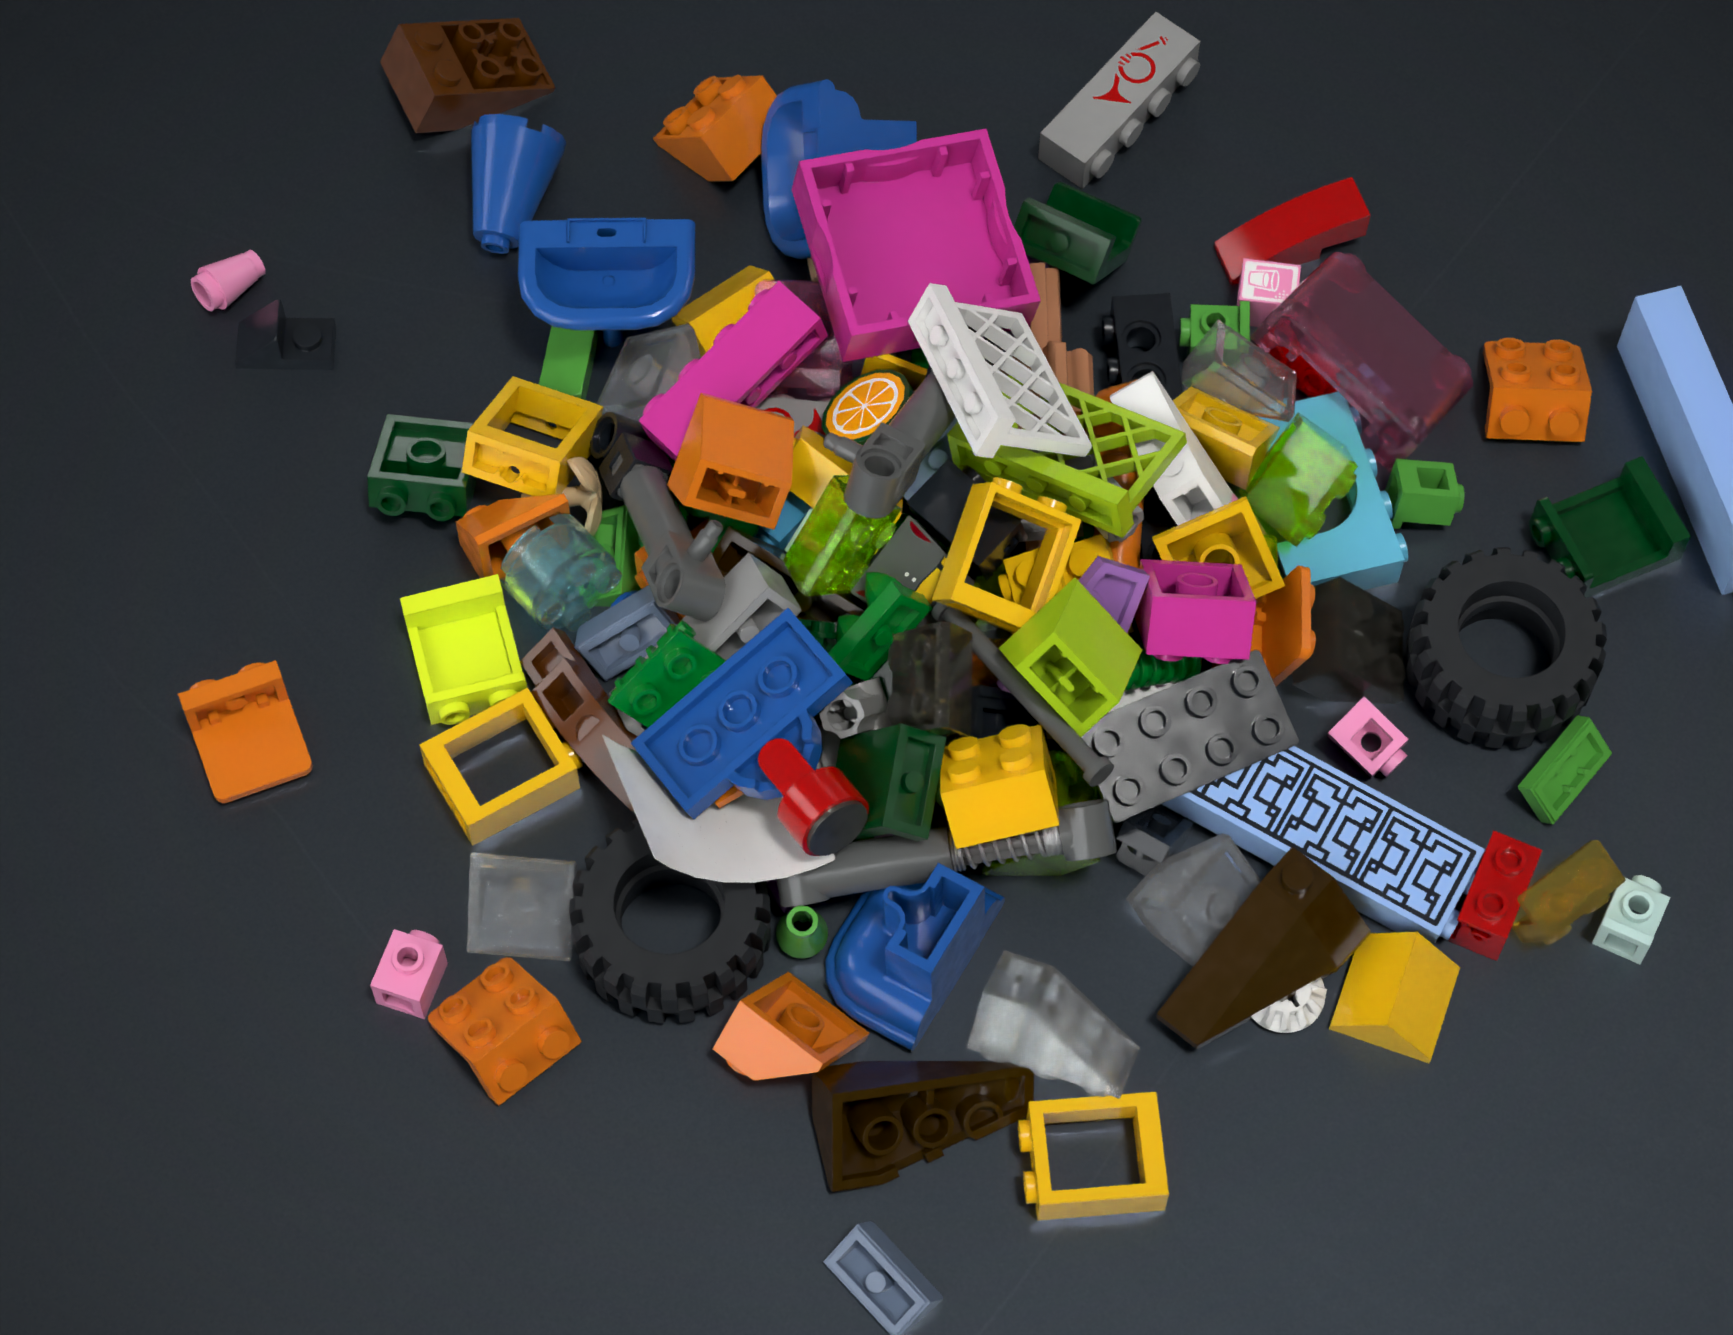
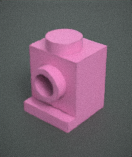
M1363 697L1328 732L1327 737L1337 744L1370 778L1378 771L1385 777L1389 776L1408 756L1401 749L1408 742V738L1366 697ZM1369 733L1377 735L1381 740L1380 748L1374 752L1366 751L1361 745L1363 736Z

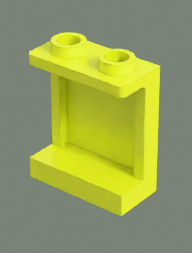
M498 574L400 598L431 725L438 723L446 725L461 723L471 715L478 714L527 688Z

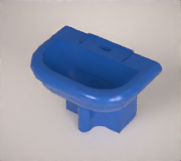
M827 79L791 86L779 93L768 108L762 130L761 144L763 208L766 227L773 244L785 256L797 259L812 258L792 193L799 161L865 149L889 150L908 146L917 142L916 121L864 120L860 116L859 107L854 98L844 91L836 90L833 82Z
M567 218V220L523 221L519 225L518 283L521 298L534 316L549 325L576 331L602 330L605 345L616 347L622 341L623 330H638L659 326L676 316L690 299L695 280L696 224L689 219Z
M940 863L936 865L926 883L898 887L889 886L886 889L863 892L835 935L825 960L826 985L837 1006L855 1021L913 1051L980 946L982 939L1005 902V897Z

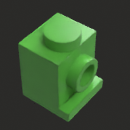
M1240 301L1239 306L1191 304L1189 318H1180L1179 347H1187V366L1245 368L1250 346V301Z
M1395 459L1385 488L1392 504L1393 517L1390 520L1393 528L1400 529L1402 522L1450 526L1454 514L1460 513L1464 504V487L1462 484L1457 483L1453 463Z

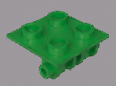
M681 620L677 625L670 624L667 627V632L656 642L658 648L652 645L648 646L646 649L648 659L639 656L635 660L636 664L622 678L616 679L614 682L616 688L611 692L612 696L607 701L644 726L649 727L721 666L726 659L693 638L696 635L694 629L687 622Z

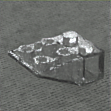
M1006 950L1003 951L983 990L967 1048L980 1052L983 1057L990 1061L998 1063L1011 1062L1031 1069L1035 1075L1050 1080L1062 1079L1080 1085L1086 1092L1100 1097L1110 1095L1119 1099L1140 1049L1129 1036L1054 966Z

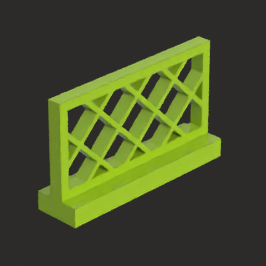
M1008 375V377H1010L1011 379H1013L1014 381H1016V382L1019 383L1020 385H1022V386L1024 385V384H1022L1021 382H1019L1018 380H1016L1015 378H1013L1012 376ZM1060 382L1059 384L1069 403L1081 409L1082 414L1077 415V418L1083 429L1086 428L1092 444V448L1087 455L1094 454L1097 465L1095 467L1077 470L1065 465L1066 460L1081 456L1046 451L1036 453L1025 448L1000 445L993 458L975 456L958 421L947 433L953 463L961 470L968 465L985 481L992 482L994 477H999L1015 482L1023 487L1022 495L1036 501L1038 496L1060 501L1067 505L1065 513L1122 538L1134 525L1132 515L1134 509L1187 443L1186 433ZM1002 392V394H1003L1005 397H1007L1008 399L1011 398V397H1009L1008 395H1006L1005 393ZM1040 396L1042 400L1049 404L1048 400ZM1017 403V405H1019L1029 413L1034 414L1032 411H1030L1020 403ZM1014 422L1012 427L1018 429L1017 424ZM1109 422L1123 426L1124 432L1095 438L1092 426ZM1047 423L1048 426H1050L1051 428H1053L1054 430H1056V431L1059 432L1060 434H1064L1063 432H1061L1060 430H1058L1057 428H1055V427L1052 426L1051 424ZM1152 439L1165 443L1160 451L1138 456L1135 443ZM1129 446L1132 458L1103 464L1100 452ZM1135 471L1138 479L1129 490L1111 484L1107 479Z

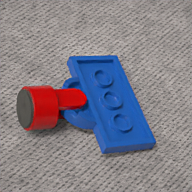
M789 608L631 742L632 746L693 820L733 786L749 797L762 800L783 797L778 807V819L804 852L810 856H826L843 849L858 836L867 821L869 813L868 802L839 768L831 766L816 769L822 754V734L814 716L853 684V682Z

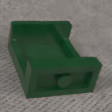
M1058 182L1054 184L1046 205L1030 197L1023 201L1014 228L1022 240L1026 254L1095 284L1127 261L1142 220L1139 216L1063 182Z
M1643 456L1626 462L1618 478L1554 504L1551 503L1547 496L1537 500L1529 522L1530 532L1539 547H1545L1551 559L1566 567L1563 574L1570 579L1578 576L1587 586L1585 598L1681 559L1691 538L1690 533Z
M897 724L840 739L835 767L844 773L869 805L867 821L862 831L852 842L874 839V836L890 833L915 841L928 840L946 737L908 725Z

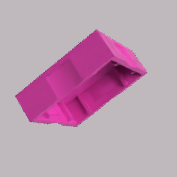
M987 129L923 139L896 149H865L799 161L792 193L842 362L921 348L908 320L929 283L947 286L955 302L1022 313L1030 327L1041 300L1022 240L1017 234L1008 214L1005 186ZM1002 328L1005 332L1011 331L1010 329Z

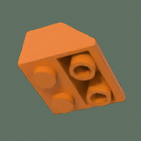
M763 75L711 76L705 79L694 89L695 97L686 106L675 109L664 119L663 124L665 127L653 138L659 147L707 181H734L761 153L763 125L768 108L777 96Z
M700 393L667 486L685 506L775 530L792 485L794 420L786 416Z

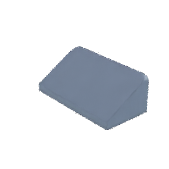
M647 585L582 624L577 630L574 648L606 682L635 665V660L639 656L645 657L648 646L652 645L655 647L657 645L656 642L667 632V627L670 624L677 625L680 619L676 612L659 607L655 603L650 586Z
M872 1221L857 1224L823 1261L890 1335L906 1334L943 1299L941 1293Z

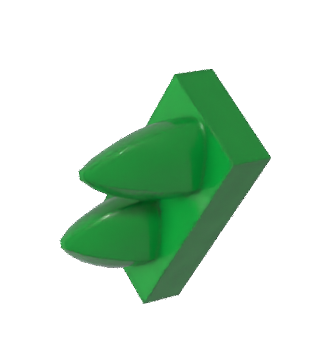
M880 572L866 573L865 597L868 608L861 616H838L836 645L828 653L845 673L864 681L870 680L933 608L923 594L903 586L895 578Z

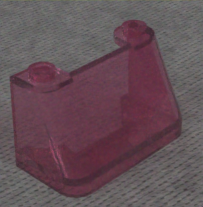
M1334 252L1328 256L1269 314L1250 336L1267 354L1274 347L1282 346L1290 350L1286 357L1292 363L1301 355L1370 422L1363 432L1369 437H1372L1375 433L1380 440V448L1374 456L1389 472L1392 471L1395 459H1406L1415 451L1473 386L1469 365L1461 357L1452 355L1366 272V268L1361 260L1350 253Z

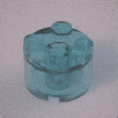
M557 514L549 518L554 523L553 525L542 531L535 525L512 545L502 562L501 569L506 574L505 580L500 579L502 587L541 628L551 630L553 627L557 629L566 627L569 631H575L582 624L589 621L592 614L591 609L598 603L597 598L599 594H605L613 590L620 582L622 573L616 567L612 555L574 516L570 514Z

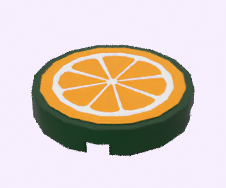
M893 369L874 370L862 374L844 385L832 397L823 413L822 429L825 435L834 433L864 445L881 423L888 425L915 391L906 377Z

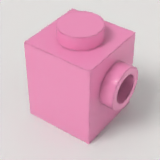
M393 930L370 984L377 1004L422 1019L426 1018L448 965L444 947L439 944L440 942L436 937L420 930H411L409 934Z

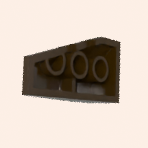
M1292 846L1256 886L1157 1012L1156 1018L1198 1050L1246 1023L1253 1014L1278 1000L1283 1002L1296 995V990L1319 977L1324 979L1337 972L1370 935L1371 930L1335 878Z
M860 1061L827 1066L819 1072L812 1073V1118L828 1185L832 1192L885 1184L900 1177L899 1170L918 1161L926 1159L928 1163L944 1156L942 1150L969 1137L978 1140L1027 1117L1029 1101H1034V1064L1031 1061Z

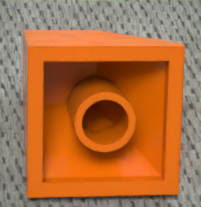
M564 493L498 500L488 506H476L470 509L463 518L455 521L460 545L479 578L498 574L500 584L575 547L569 502Z
M787 972L739 1001L715 1043L713 1050L725 1058L728 1065L734 1071L746 1075L755 1081L819 1072L865 1042L870 1033L790 972Z

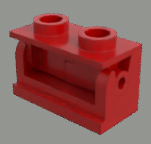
M1493 831L1457 921L1459 922L1450 936L1449 942L1497 961L1543 850Z

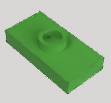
M1577 715L1517 787L1540 822L1553 825L1612 755V752L1590 717Z

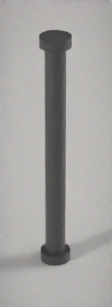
M938 602L936 603L931 614L938 623H946L1084 771L1083 779L1091 787L1102 783L1113 771V763L1105 756L1100 758L965 613Z

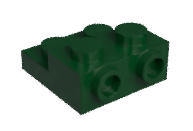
M387 414L367 476L369 507H376L382 513L390 516L400 515L404 511L427 513L431 518L438 521H447L453 516L463 517L469 511L476 486V477L462 473L467 431L474 423Z

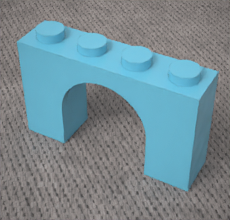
M1344 391L1248 412L1280 427L1276 438L1253 478L1294 469L1315 471L1329 477L1340 486L1347 496L1351 508L1349 517L1339 526L1329 531L1275 544L1272 556L1282 579L1298 565L1309 567L1311 584L1315 587L1314 602L1397 583L1404 562L1408 561L1406 541L1401 533L1395 534L1390 520L1393 517L1390 497L1385 490H1379L1375 479L1377 476L1375 456L1370 448L1364 449L1360 437L1362 434V423L1356 407H1349Z

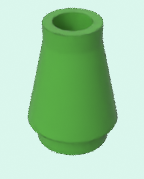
M797 906L781 917L777 925L776 937L779 946L785 953L795 958L804 959L818 954L823 949L828 938V927L824 918L818 912L808 906ZM796 921L801 923L808 921L812 926L807 931H798L793 927V924Z

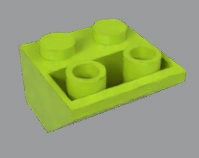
M1075 577L998 648L1017 671L1080 737L1088 732L1120 702L1142 652L1137 643Z

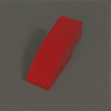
M1349 177L1295 197L1260 214L1215 241L1214 249L1230 284L1234 285L1239 283L1244 258L1295 265L1320 259L1323 248L1366 236L1371 215L1353 177Z

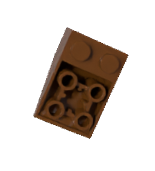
M519 18L398 24L380 61L415 133L458 130L473 124L474 121L479 122L480 116L505 112L551 94L556 88Z

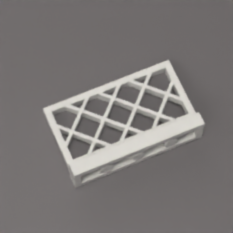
M929 283L911 314L908 323L975 456L993 458L1000 445L1086 457L1092 448V444L1023 314L955 302L947 286ZM968 326L971 327L972 329H974V330L977 331V332H976V333L973 332L971 329L968 328ZM1001 328L1010 329L1014 337ZM982 337H986L987 339H989L990 341L1004 349L1006 352H1003L1002 350H1000L999 348H997L996 346H994ZM1012 356H1014L1015 358L1029 366L1032 369V371L1020 362H1018L1017 360H1015L1014 358H1012ZM985 359H987L988 361H990V362L993 363L994 365H993V366L990 365L989 363H987V362L985 361ZM999 370H1003L1004 372H1006L1007 374H1009L1010 376H1012L1024 385H1020L1019 383H1017L1016 381H1014L1013 379H1011ZM1030 389L1033 390L1034 392H1036L1037 394H1039L1040 396H1042L1043 398H1045L1046 400H1048L1049 404H1048L1047 402H1045L1044 400H1042L1041 398H1039L1038 396H1036L1035 394H1033V393H1032L1031 391H1029V390H1030ZM1002 392L1011 397V399L1005 397ZM1017 403H1020L1021 405L1032 411L1034 414L1039 416L1041 419L1039 420L1031 413L1017 405ZM1015 422L1024 429H1017L1012 426ZM1047 423L1051 424L1052 426L1066 434V436L1060 434L1059 432L1048 426Z

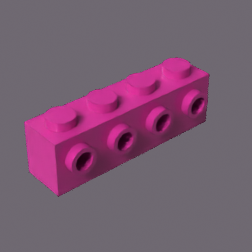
M780 281L770 290L765 289L759 292L751 301L748 312L735 325L729 324L725 326L715 337L713 346L700 359L696 358L690 361L680 372L678 381L665 394L660 393L649 401L643 411V416L638 420L647 436L671 459L676 461L700 393L756 408L828 336L821 318Z

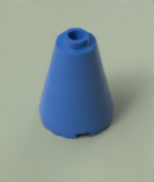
M504 114L480 116L478 124L475 121L471 130L473 236L481 242L480 246L489 252L506 254L509 252V248L519 247V225L523 221H532L564 155L566 141L563 135L543 124L542 130L539 132L527 128V118Z

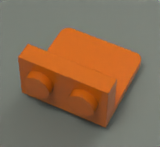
M1502 338L1498 341H1488L1484 344L1483 356L1490 382L1485 423L1487 438L1585 442L1592 388L1579 346L1558 339L1550 340L1546 343H1529L1516 338Z
M1298 565L1283 579L1284 587L1256 599L1250 652L1254 650L1260 651L1275 687L1308 660L1315 648L1316 635L1311 630V609L1315 601V587L1311 584L1309 567ZM1212 663V668L1221 664Z
M276 660L266 664L261 662L249 664L240 669L237 674L219 680L207 679L197 682L189 690L178 694L212 792L218 802L228 803L300 778L312 771L313 764Z
M510 957L502 958L488 966L481 975L454 995L446 998L428 1016V1021L432 1028L468 1061L487 1095L498 1106L582 1042L559 1000Z

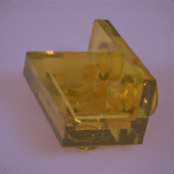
M1590 840L1518 896V903L1526 915L1513 924L1512 928L1522 943L1544 941L1546 945L1554 943L1572 929L1570 924L1583 914H1590L1606 904L1610 899L1608 894L1624 883L1626 879L1599 840Z

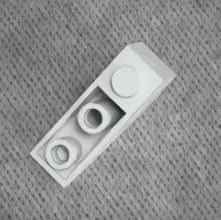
M1153 371L1110 395L1109 398L1113 404L1186 433V445L1153 485L1160 500L1177 525L1231 503L1233 492ZM1156 439L1135 443L1138 456L1160 451L1165 445L1164 442Z

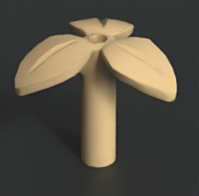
M574 457L568 459L567 463L581 484L579 486L566 487L561 494L564 493L569 507L581 506L586 510L587 520L581 537V542L586 543L594 537L602 521V486L593 465L583 457ZM522 493V494H521V498H523V497H533V496L528 495V494H525V493Z

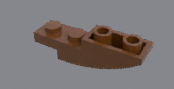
M553 627L520 661L536 686L531 691V694L579 757L634 812L602 735L635 751L636 749L632 746L631 742L638 736L626 729L617 709L608 703V695L580 653L574 648V644L566 632Z

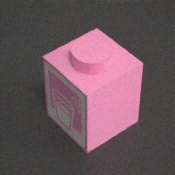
M1243 259L1236 306H1239L1240 301H1250V326L1264 328L1266 322L1270 320L1272 322L1276 321L1281 325L1287 322L1291 325V329L1293 328L1295 314H1304L1307 302L1308 285L1299 284L1301 265Z

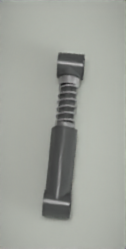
M1097 799L1058 807L1059 826L959 849L955 847L953 836L948 826L930 829L928 840L915 841L892 835L851 842L843 849L833 853L835 860L828 864L790 877L776 879L781 907L802 906L829 900L836 896L886 889L889 886L898 887L926 883L938 863L957 872V870L965 871L966 865L976 869L978 863H985L986 866L990 867L992 861L997 860L1003 865L1006 859L1013 858L1014 861L1018 862L1021 856H1027L1032 860L1034 854L1040 853L1045 858L1061 854L1064 855L1066 861H1080L1108 856L1117 852L1108 799Z

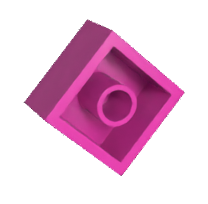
M1140 559L1139 569L1144 570L1150 578L1134 618L1146 654L1153 655L1155 658L1163 661H1179L1183 659V656L1204 657L1205 660L1216 664H1228L1233 659L1249 660L1256 599L1241 564Z

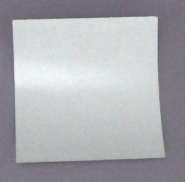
M602 735L653 857L666 866L701 879L718 882L754 883L790 877L816 869L835 860L834 854L810 856L804 852L778 819V807L783 797L762 800L743 794L720 809L714 802L693 820L637 751L620 745Z

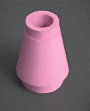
M248 250L245 253L198 268L197 275L191 278V287L196 298L208 311H213L217 308L225 310L254 284L258 278L265 275V267L260 257L253 250Z

